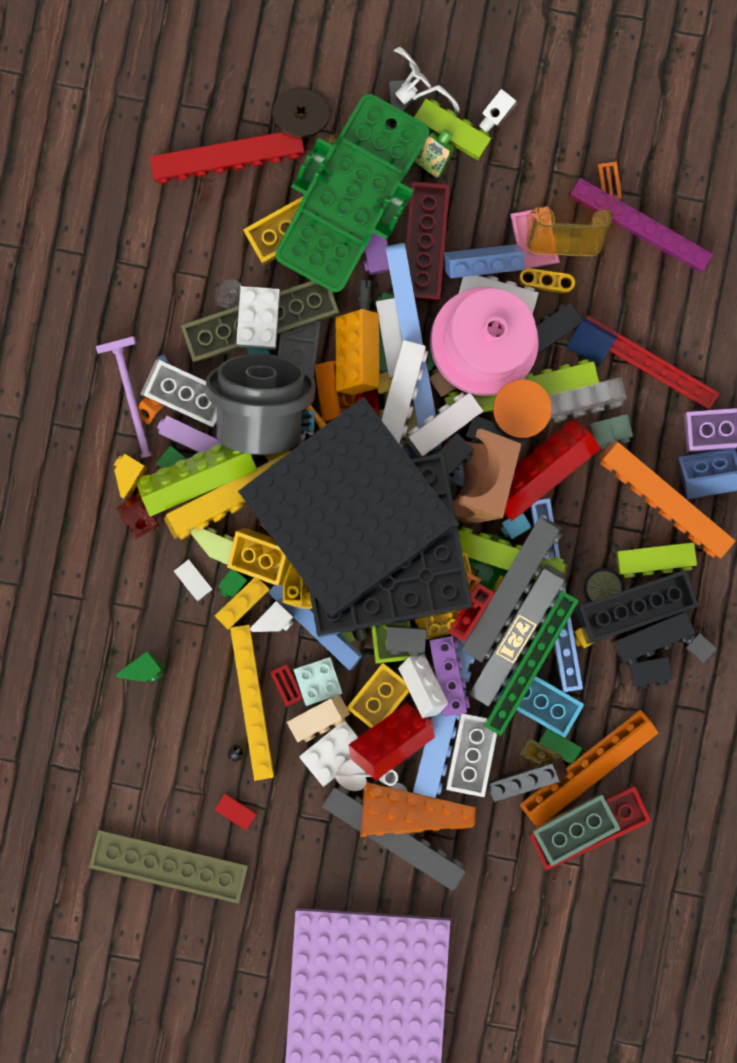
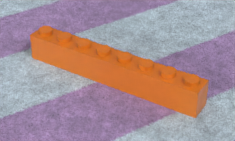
M639 710L566 768L568 775L560 782L541 787L522 802L520 807L536 827L544 824L655 737L658 731L647 716Z

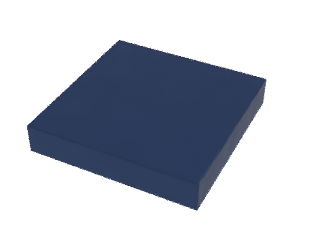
M584 317L566 348L588 359L590 362L594 361V364L600 366L617 336Z

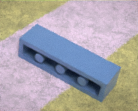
M518 244L444 253V271L450 278L525 270L524 250Z

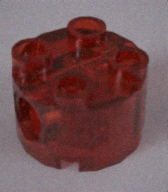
M140 493L117 507L122 521L130 527V532L135 539L144 536L159 526L154 515L150 517Z

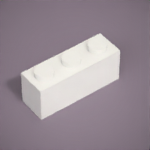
M425 654L408 657L398 668L422 718L438 715L449 704Z

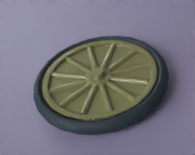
M600 568L591 572L584 583V594L588 602L624 591V584L620 575L607 568Z

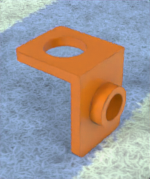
M145 397L138 406L140 419L149 425L155 415L165 405ZM141 410H146L149 413V417H145Z

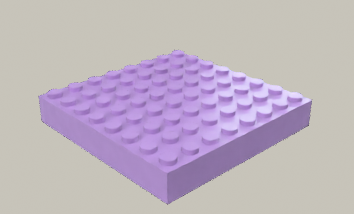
M296 908L285 1063H441L450 918Z

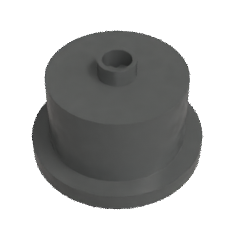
M248 354L224 361L219 367L211 371L206 378V396L211 403L217 406L216 434L218 440L228 448L250 454H274L295 447L301 439L303 410L310 406L315 399L314 379L299 364L280 356Z

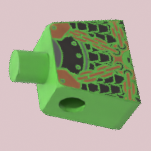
M443 129L440 135L434 132L431 133L415 162L434 177L439 178L444 173L455 149L448 143L453 134L446 129Z

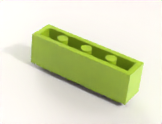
M425 99L414 118L425 123L431 133L434 132L440 135L443 129L450 131L453 137L448 143L479 161L491 141V138L488 137L489 133L483 129L478 131L473 128V124L466 119L460 120L453 111L449 109L445 111L440 108V104L437 101Z
M694 542L616 552L619 575L623 574L624 578L635 577V573L643 572V576L653 575L655 570H662V573L673 572V568H681V571L692 570V566L697 565Z

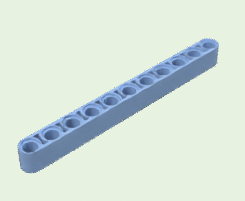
M405 243L385 246L402 340L423 345ZM421 362L420 369L423 370L421 380L416 381L415 388L418 391L416 399L413 400L418 428L424 425L423 421L430 415L436 416L426 362ZM441 443L429 452L441 450Z

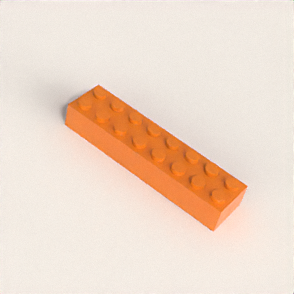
M612 440L599 456L602 460L600 464L610 472L614 470L616 472L614 476L625 484L627 482L630 483L631 486L629 488L640 497L643 494L646 497L644 499L646 503L654 509L657 507L661 509L658 512L669 521L674 520L673 525L684 534L688 532V538L698 546L702 544L704 546L702 550L711 557L715 558L717 556L721 559L735 543L732 537L619 442Z

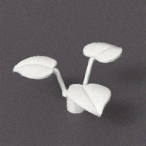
M399 46L393 50L407 58L412 69L402 87L395 92V95L404 105L412 98L416 100L420 96L437 90L447 97L455 113H459V106L455 99L440 85L431 88L427 78L420 73V69L415 61L403 48ZM413 75H414V77H416V79H415L412 83H411V82L409 83V81L411 80V78H412ZM421 79L429 89L415 94L418 90L414 86Z
M351 759L344 762L335 773L337 782L342 787L351 791L363 789L367 783L366 777H371ZM393 769L379 778L389 788L408 792L404 785L397 783L398 775Z

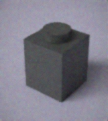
M700 633L692 634V639L685 641L687 643L685 648L701 663H704L715 652L716 648Z

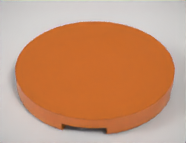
M524 379L514 380L503 386L497 393L493 403V414L499 427L507 434L518 438L531 437L541 432L549 422L552 411L551 400L545 389L533 381Z

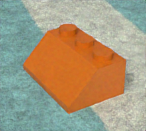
M336 361L314 365L321 415L324 422L332 421L355 404L357 394L349 395L336 391Z

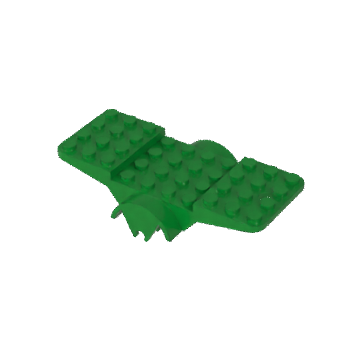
M372 94L364 95L333 145L318 138L314 149L307 155L306 161L302 164L298 177L291 187L305 195L276 250L277 261L331 292L342 291L373 234L375 233L387 240L403 214L414 190L402 184L429 136L428 126ZM387 120H396L397 126L394 129H388L386 127Z

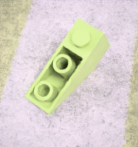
M210 527L197 531V529L191 531L192 536L209 557L228 565L234 541L233 537L226 534L223 537L216 535L217 531Z

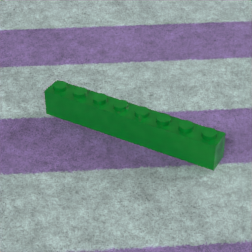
M563 591L558 594L557 601L547 613L545 621L539 627L536 636L531 641L527 651L485 721L484 727L502 736L579 600Z

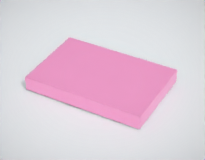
M548 207L510 215L516 244L524 250L525 269L560 263Z

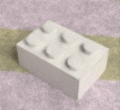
M241 286L237 347L276 349L280 300L279 289Z
M345 721L330 730L299 757L324 787L335 778V773L342 764L351 759L348 745L356 740L358 736Z

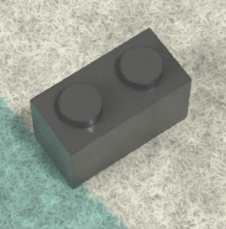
M387 626L386 650H390V654H401V651L409 652V655L420 656L421 653H425L426 628Z

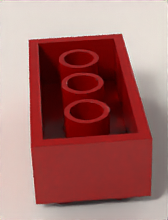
M407 702L348 745L351 760L377 781L435 738L433 723L427 718H422L420 712Z

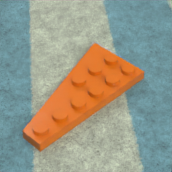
M366 783L364 786L360 837H367V835L373 834L380 836L385 833L423 832L424 830L439 831L445 828H450L451 830L472 828L475 825L476 807Z

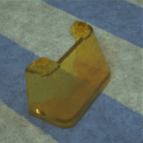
M535 207L527 215V249L533 254L596 256L603 248L612 220V210H598L592 216L591 224L588 225L555 223L554 213L551 209Z

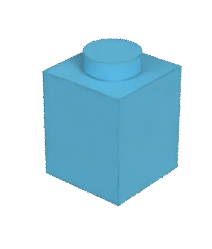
M522 513L513 521L507 519L502 522L503 527L500 529L505 538L513 539L530 529L531 525Z

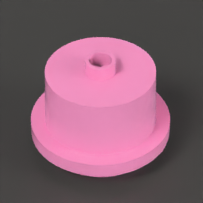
M480 287L455 295L442 307L432 325L430 348L436 367L449 383L466 393L490 396L496 395L509 382L524 379L530 372L538 352V333L531 311L520 298L508 291Z

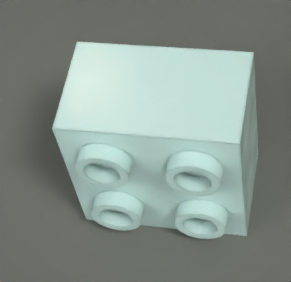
M331 657L294 669L306 706L338 694H343Z

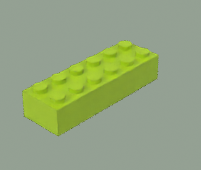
M217 444L205 452L194 454L191 458L179 460L175 465L161 468L154 474L142 476L136 483L144 505L151 517L257 471V468L250 453L239 452L223 444Z

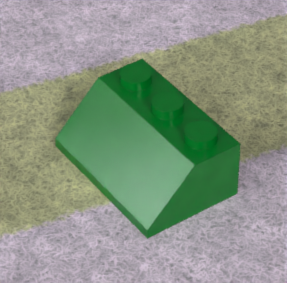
M147 651L118 672L116 676L129 680L154 682L164 675L162 672L165 668L152 651Z

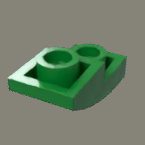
M548 728L538 743L539 747L557 757H562V760L569 764L575 762L583 750L578 745Z

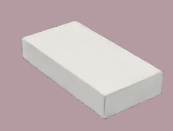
M189 559L174 570L175 574L197 601L213 590Z

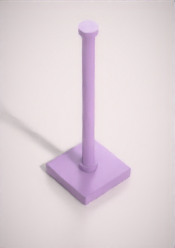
M133 336L96 346L98 354L112 350L113 354L116 355L142 452L140 455L141 458L152 456V452H149L122 352L124 351L123 347L137 344L136 337Z

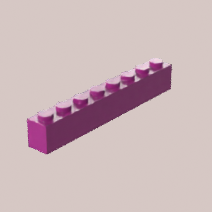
M582 178L578 180L569 196L570 199L699 273L704 271L713 256L712 253Z

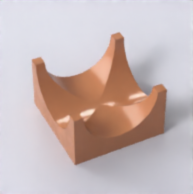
M477 429L476 437L482 440L484 444L467 442L474 449L472 452L474 456L466 464L462 462L464 483L460 493L453 499L458 522L469 525L503 518L521 443L484 429ZM446 438L444 445H446L452 438Z

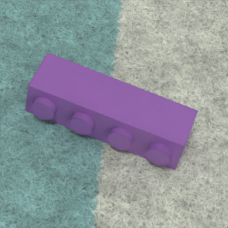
M375 233L364 251L366 254V259L363 260L365 271L369 270L370 275L390 271L385 247L388 246L387 240Z

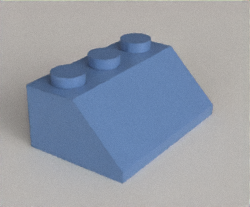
M722 449L678 457L682 484L687 499L737 491V453L735 449Z

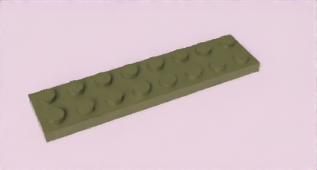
M98 830L89 868L239 904L248 865Z

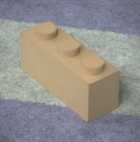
M340 694L289 720L287 724L297 743L303 739L305 742H308L316 737L315 733L323 734L330 730V725L334 724L336 727L344 723V718L350 715Z

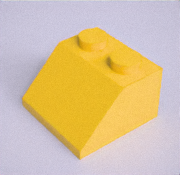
M124 454L123 457L119 456L116 460L114 471L120 497L128 500L137 486L136 481L144 475L147 467Z

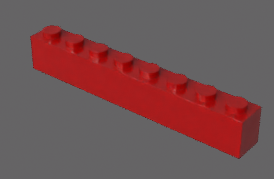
M280 132L151 156L150 162L154 181L159 182V184H166L171 179L177 178L178 181H183L193 175L204 177L208 175L207 173L214 171L215 174L225 173L226 169L231 168L242 170L247 165L258 167L268 161L279 163L285 158L296 160L300 159L301 155H305L302 138Z

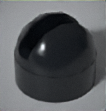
M233 745L228 751V758H231L232 762H238L245 755L243 749L238 745Z

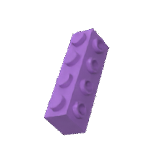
M450 636L429 640L436 679L449 703L442 710L443 716L467 713L466 708H470L468 696L464 697L463 689H466L464 677L460 678L459 670H462L461 659H457L455 651H459L457 639L453 640V637Z

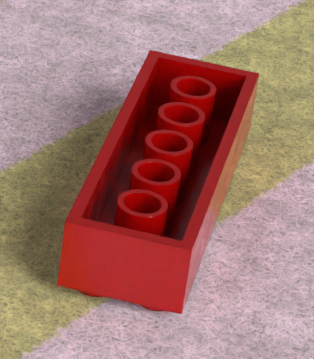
M574 418L516 465L504 515L510 521L515 520L601 449L592 434Z
M632 785L604 798L620 830L553 866L547 860L534 833H529V837L544 869L547 871L650 823L651 820L635 786Z

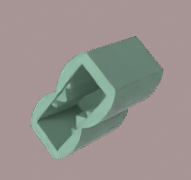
M627 414L590 424L592 436L601 449H605L612 440L624 444L630 442L629 438L633 437Z

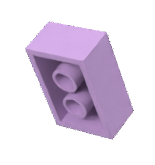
M737 408L686 412L684 414L687 452L737 448Z

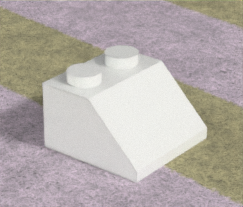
M276 601L250 630L252 632L281 631L282 629L287 631L294 623L292 621L294 617Z

